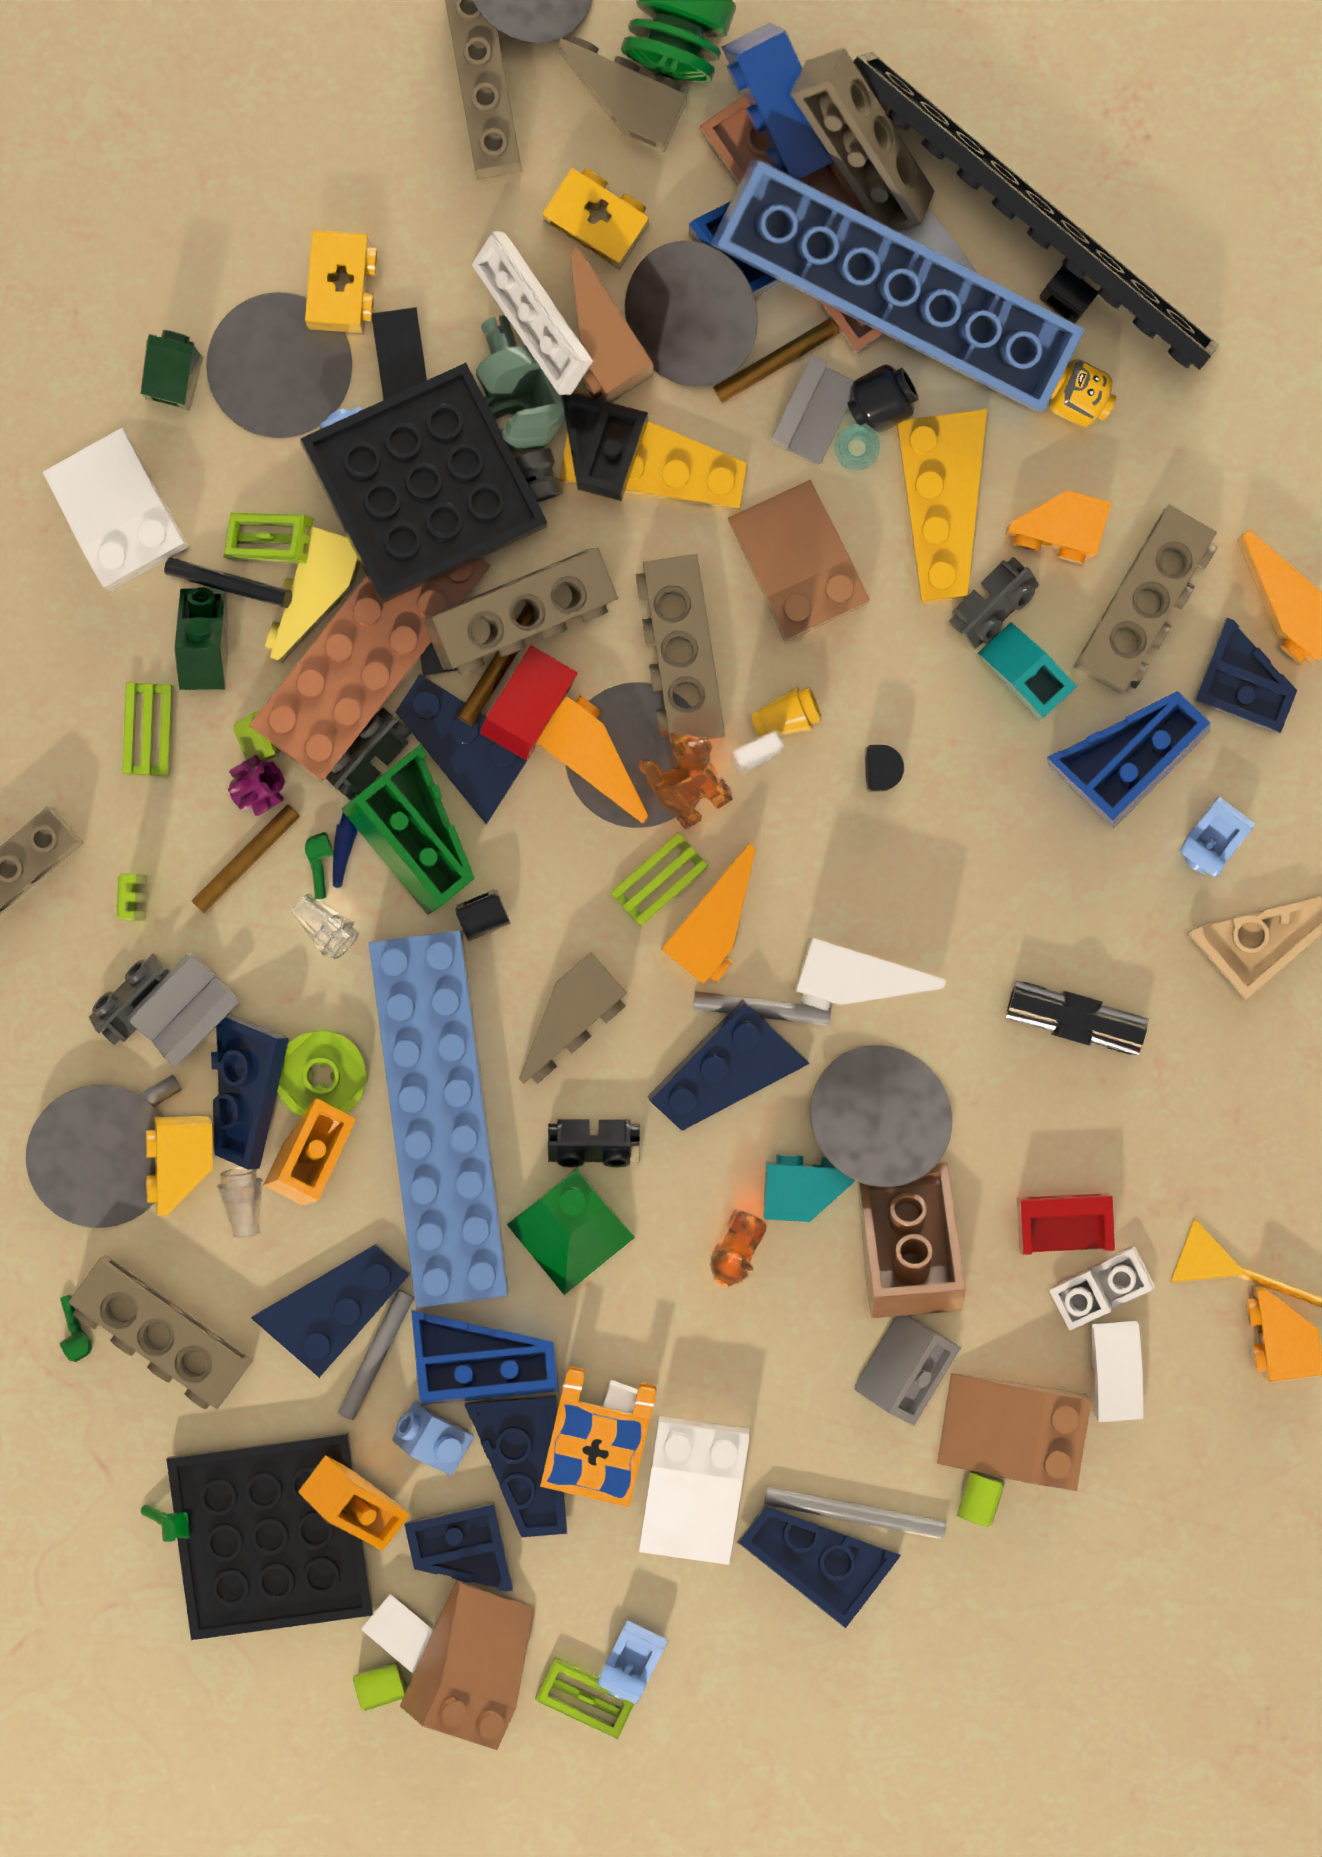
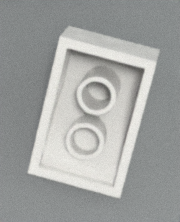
M123 428L43 471L82 551L102 587L109 592L189 548Z
M810 938L794 991L803 993L800 1002L828 1011L831 1002L845 1005L943 989L946 980Z
M658 1416L639 1552L729 1565L750 1436L748 1428Z

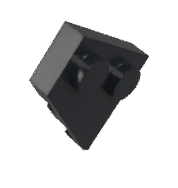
M575 393L563 395L565 420L578 490L622 501L649 421L648 412Z

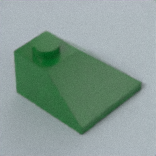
M578 1167L507 1224L564 1295L635 1238Z

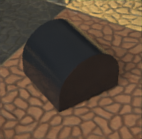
M1062 265L1039 297L1042 302L1061 317L1076 324L1098 296V293L1085 280L1080 279Z
M868 745L865 748L866 790L868 792H883L899 783L904 773V762L897 750L888 745Z
M495 889L457 904V907H455L456 915L468 941L511 924L498 890L495 891Z

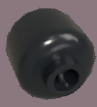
M884 364L853 382L851 386L853 399L848 401L847 404L854 420L859 426L867 423L872 430L881 433L910 418L915 410L914 402L918 401L919 397L913 382L902 367L896 370L891 365Z

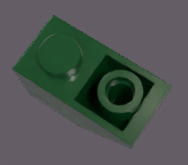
M163 330L161 337L149 334L141 385V395L145 399L190 410L203 362V356L195 348V343L189 341L190 337L168 330Z
M205 587L180 589L174 647L179 690H225L228 662L227 594L225 591Z

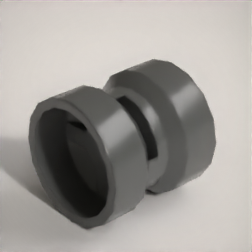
M550 448L515 457L537 503L564 493L560 479L554 476L552 470L555 460Z

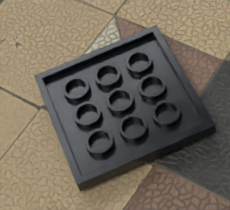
M463 363L300 438L301 446L381 604L547 527V520L507 442L503 439L502 432L467 363Z
M349 1432L170 1456L166 1459L173 1512H186L189 1521L190 1538H177L191 1640L373 1615L364 1541L326 1521L298 1493L325 1455L354 1470Z

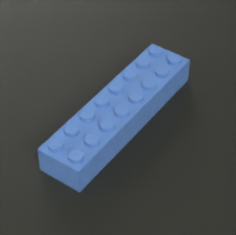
M759 160L750 162L710 243L711 246L1023 406L1039 412H1044L1085 331L1084 328Z
M463 931L369 942L416 1308L508 1296L509 1284Z

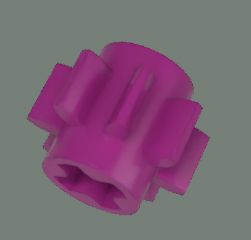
M254 755L230 769L229 773L234 779L230 782L228 792L240 810L252 808L255 816H259L284 800L279 792L282 790L285 780L282 772L273 761L261 763L258 755Z

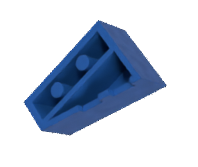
M768 23L722 46L721 48L730 64L727 65V69L738 91L743 90L750 106L746 108L750 121L757 133L763 131L770 145V148L766 149L765 153L771 167L798 180L833 163L834 161L791 95L802 66L786 31L772 23Z
M1176 691L1125 717L1124 720L1087 736L1085 740L1048 756V766L1114 829L1210 733L1211 723Z
M411 1310L419 1402L422 1405L559 1392L556 1350L553 1342Z

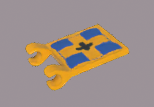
M569 1366L540 1487L630 1507L657 1388L655 1385L645 1382L639 1384L633 1413L580 1402L585 1370L580 1367Z

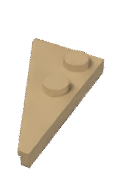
M1322 896L1192 928L1187 934L1243 999L1247 1000L1322 935Z

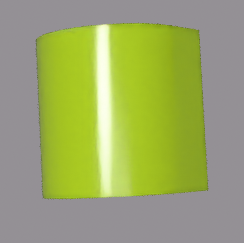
M970 1471L957 1516L985 1527L992 1525L1005 1485L1004 1479Z
M398 1662L353 1676L361 1710L364 1709V1711L403 1699L408 1688Z

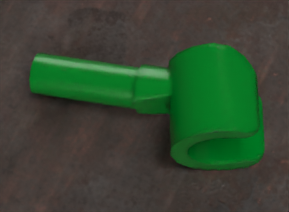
M326 832L309 837L305 844V853L313 873L315 899L326 898L324 868L321 860L334 855Z
M71 1295L61 1297L60 1301L71 1336L61 1341L60 1346L69 1361L77 1362L90 1354L93 1345L88 1335L81 1329L78 1319L73 1315L75 1308L68 1303Z
M144 1505L141 1508L143 1516L162 1526L164 1542H173L176 1538H190L188 1514L186 1512L167 1514L149 1505Z

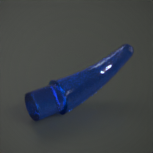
M342 812L340 823L336 825L333 850V886L335 888L342 886L349 856L358 833L357 828L344 812Z

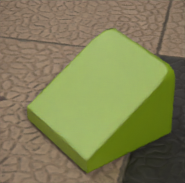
M256 711L235 723L233 730L245 759L247 760L254 755H258L262 763L279 756L281 751L249 726L259 713V711Z

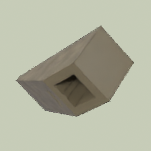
M574 37L573 41L570 42L561 38L559 53L621 133L664 153L687 104V94L680 92L682 86L662 75H657L654 80L640 74V66L626 58L616 56L614 61L598 55L599 48L584 39Z
M592 952L586 955L556 982L519 1078L523 1084L530 1078L536 1084L541 1082L557 1067L552 1060L564 1048L571 1054L592 1037L586 1029L599 1017L606 1024L626 1007L621 998L627 992Z

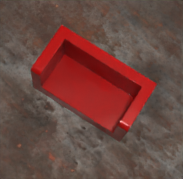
M530 645L485 718L480 734L527 760L560 702L571 689L578 672Z
M1102 1193L1017 1197L1019 1252L1022 1255H1032V1252L1088 1249L1115 1251L1112 1195Z

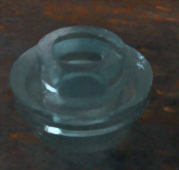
M854 424L847 426L838 434L834 444V452L840 464L847 469L855 471L864 470L877 460L880 452V442L872 429L865 425L859 426ZM853 440L862 441L866 447L865 453L861 456L852 455L848 450L849 443Z

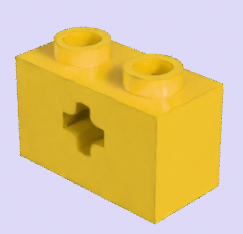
M571 168L543 211V221L620 270L649 226V217L643 214L646 207L626 193H623L621 198L606 190L608 182L593 171L585 168L581 174L574 168ZM601 206L606 207L608 223L599 220L595 225L591 224L589 208L598 211Z
M312 230L305 322L308 329L363 333L364 321H372L374 294L366 293L367 276L376 275L377 248H370L367 234ZM340 273H347L350 282H353V284L345 285L344 292H338L335 283L331 282L339 281Z

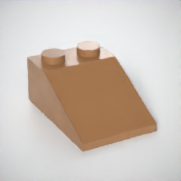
M577 247L570 251L579 339L593 360V363L581 380L594 399L602 396L604 401L612 403L653 376V363Z
M811 480L728 518L784 642L790 641L869 603L870 599L853 562Z
M948 1163L936 1164L923 1177L901 1186L877 1187L858 1182L865 1277L871 1318L962 1311L965 1282Z
M951 1373L937 1464L1031 1484L1077 1491L1091 1399L1083 1393Z
M456 1580L401 1701L400 1707L424 1727L498 1750L516 1710L534 1609L529 1605Z

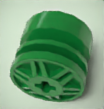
M637 0V7L653 19L630 20L628 25L629 31L637 37L628 36L624 38L621 46L622 53L642 64L650 71L665 77L700 83L711 82L715 69L707 61L719 60L721 52L718 47L705 39V36L720 38L727 36L736 10V4L732 0Z

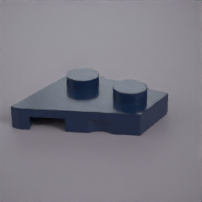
M1226 618L1193 701L1279 734L1283 729L1297 689L1283 674H1280L1275 669L1270 659L1260 648H1256L1239 629L1240 626L1234 620Z
M494 1502L405 1522L404 1526L415 1570L435 1575L439 1573L451 1576L456 1580L495 1587L504 1592L513 1591L512 1579Z

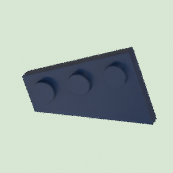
M419 674L395 713L487 825L529 758L525 760L480 734L487 717L484 714L480 713L473 726H469L459 720L457 715L465 702Z
M743 999L648 1095V1099L683 1131L810 1063Z
M228 1013L216 1026L217 1052H211L212 1069L218 1070L219 1094L213 1099L214 1155L247 1170L260 1169L289 1038Z
M374 1244L326 1274L255 1314L251 1319L320 1378L405 1281L410 1272L378 1244Z
M556 1395L465 1402V1408L474 1424L481 1445L490 1461L521 1537L567 1534L564 1492L540 1487L557 1416Z
M767 1506L761 1509L736 1542L843 1628L849 1625L901 1556Z

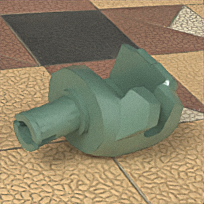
M499 316L501 324L499 326L497 325L496 318L492 317L481 325L491 355L486 357L476 369V376L486 394L484 399L495 420L507 414H515L508 420L506 427L501 429L503 439L507 442L510 449L543 448L553 440L564 423L565 408L563 395L557 393L526 346H517L507 317Z

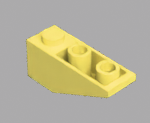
M313 526L309 527L307 535L311 536L310 545H304L303 553L308 554L307 563H298L294 579H285L282 588L292 591V601L289 607L284 609L281 622H272L265 647L272 649L271 659L283 663L353 589L360 561L348 537Z

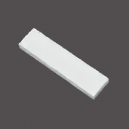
M492 231L471 265L559 395H571L593 363V360L506 233Z
M774 731L734 751L731 761L736 772L742 774L778 756L783 744L777 732Z

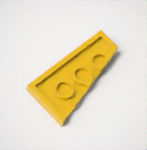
M575 389L573 391V393L593 398ZM648 421L625 492L740 510L747 462ZM567 432L560 481L577 484Z
M988 408L907 419L897 424L921 603L968 596Z

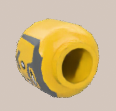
M1075 359L1068 363L1049 400V407L1054 414L1080 427L1090 426L1097 418L1105 420L1112 411L1116 401V396L1111 394L1112 379L1108 373L1083 360Z

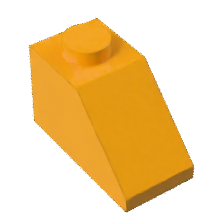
M315 1098L282 1144L263 1186L302 1206L318 1201L356 1119Z
M326 1455L298 1491L326 1521L382 1551L410 1516L407 1510L354 1470Z

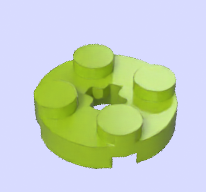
M329 1030L306 1032L293 1039L287 1045L278 1093L284 1104L300 1117H302L315 1098L347 1114L359 1103L368 1081L365 1058L357 1045L342 1034ZM315 1063L320 1067H325L326 1065L332 1067L333 1072L330 1078L333 1083L330 1087L327 1088L322 1083L315 1087L310 1082L314 1076L311 1067Z

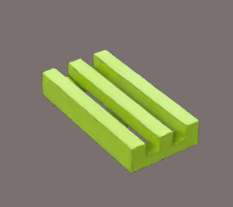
M230 513L224 558L232 561L307 563L308 554L303 553L304 545H310L311 536L306 535V528L312 527L314 518L299 514ZM240 525L293 527V534L239 532ZM237 543L291 545L290 550L237 548Z
M126 682L122 774L170 776L172 684ZM137 693H144L141 766L134 765ZM154 694H162L159 766H151Z
M678 832L610 893L641 927L709 866ZM678 845L683 853L629 900L623 893ZM690 859L696 866L641 914L636 906Z
M120 873V876H118L116 912L118 920L145 921L146 912L137 911V902L146 903V893H137L138 884H147V875Z
M555 1657L535 1701L618 1739L635 1703L626 1699L616 1698L624 1702L623 1707L620 1708L557 1678L558 1673L561 1672L614 1697L606 1689L598 1686L597 1681L599 1677ZM551 1687L617 1717L615 1724L550 1695Z

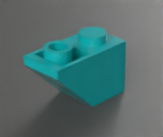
M1012 622L977 653L1038 720L1044 718L1077 687L1052 658Z
M776 1154V1162H766L763 1218L765 1220L810 1222L856 1180L839 1171L826 1157H822L821 1165L803 1164V1156Z

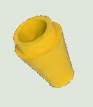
M796 687L761 708L758 712L751 714L752 722L759 738L774 731L780 736L813 730V724L822 721L818 703L810 687L802 690Z

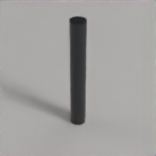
M169 558L165 563L164 572L171 577L283 608H288L292 601L291 590L175 558Z

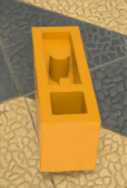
M1247 530L1237 541L1275 633L1284 641L1280 647L1298 663H1302L1304 659L1310 664L1318 661L1322 656V592L1252 531Z
M581 695L576 702L566 696L554 712L537 743L644 824L648 820L649 815L605 725L597 719L602 711Z
M750 843L661 948L702 984L709 977L717 983L733 963L727 955L734 946L756 848Z

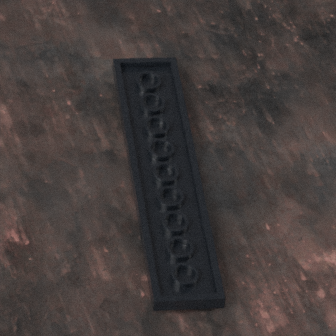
M869 52L856 57L853 61L873 94L889 107L886 114L893 122L904 130H908L910 126L913 127L924 137L921 144L932 155L940 160L947 156L960 167L956 173L965 183L976 190L980 186L984 187L995 197L991 203L997 210L1011 220L1017 215L1029 225L1030 228L1027 234L1036 243L1047 250L1051 245L1065 256L1062 263L1069 271L1080 279H1084L1088 275L1101 286L1097 293L1107 303L1116 309H1119L1121 305L1127 308L1136 316L1132 321L1133 324L1148 337L1154 339L1156 335H1159L1171 346L1168 349V353L1179 364L1187 369L1193 364L1199 370L1204 366L1219 347L1213 339L875 53Z

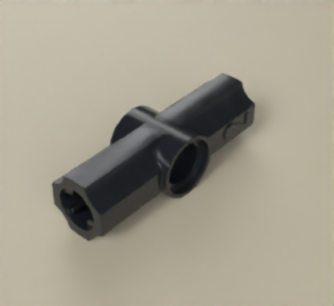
M1015 981L1005 1016L1007 1019L1052 1031L1051 1035L1089 1046H1091V1043H1095L1111 1050L1139 1056L1143 1045L1149 1018L1103 1006V1002L1067 991H1063L1062 994L1048 990L1045 987Z

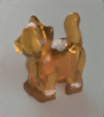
M671 733L670 740L673 755L679 766L661 774L660 768L654 761L643 759L639 763V770L647 775V781L659 797L662 805L675 814L677 820L685 829H689L702 819V815L694 809L700 799L707 798L715 808L719 809L732 801L733 797L726 781L722 777H718L715 768L709 762V755L713 749L709 739L705 736L696 737L689 734L680 737Z
M735 1209L727 1223L728 1229L723 1241L716 1245L710 1257V1267L714 1281L723 1287H730L743 1282L754 1271L750 1262L766 1232L767 1224L765 1221L743 1210Z

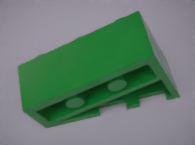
M420 744L343 806L341 810L428 915L443 906L475 878L455 827L449 822L441 802L442 794L438 784H434L424 759L427 756L422 744Z

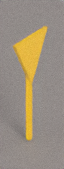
M1194 1218L1171 1282L1239 1276L1322 1308L1321 1297L1239 1267Z

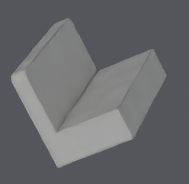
M811 355L772 436L771 443L819 465L822 463L848 409L847 402L853 398L851 386L854 380L827 368L828 362Z
M187 954L128 1014L127 1019L136 1029L153 1042L167 1061L177 1067L240 1001L220 978L192 954Z
M908 1315L896 1316L857 1381L855 1390L886 1412L915 1425L961 1347L928 1329Z

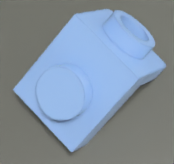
M1218 796L1188 833L1180 852L1185 856L1186 862L1193 869L1200 873H1209L1217 878L1227 860L1251 832L1255 822Z
M413 1402L408 1412L403 1414L398 1421L393 1442L409 1456L452 1476L475 1436L468 1430L431 1413L422 1404Z
M627 1620L606 1660L597 1681L598 1686L606 1689L616 1698L626 1699L637 1704L668 1640Z

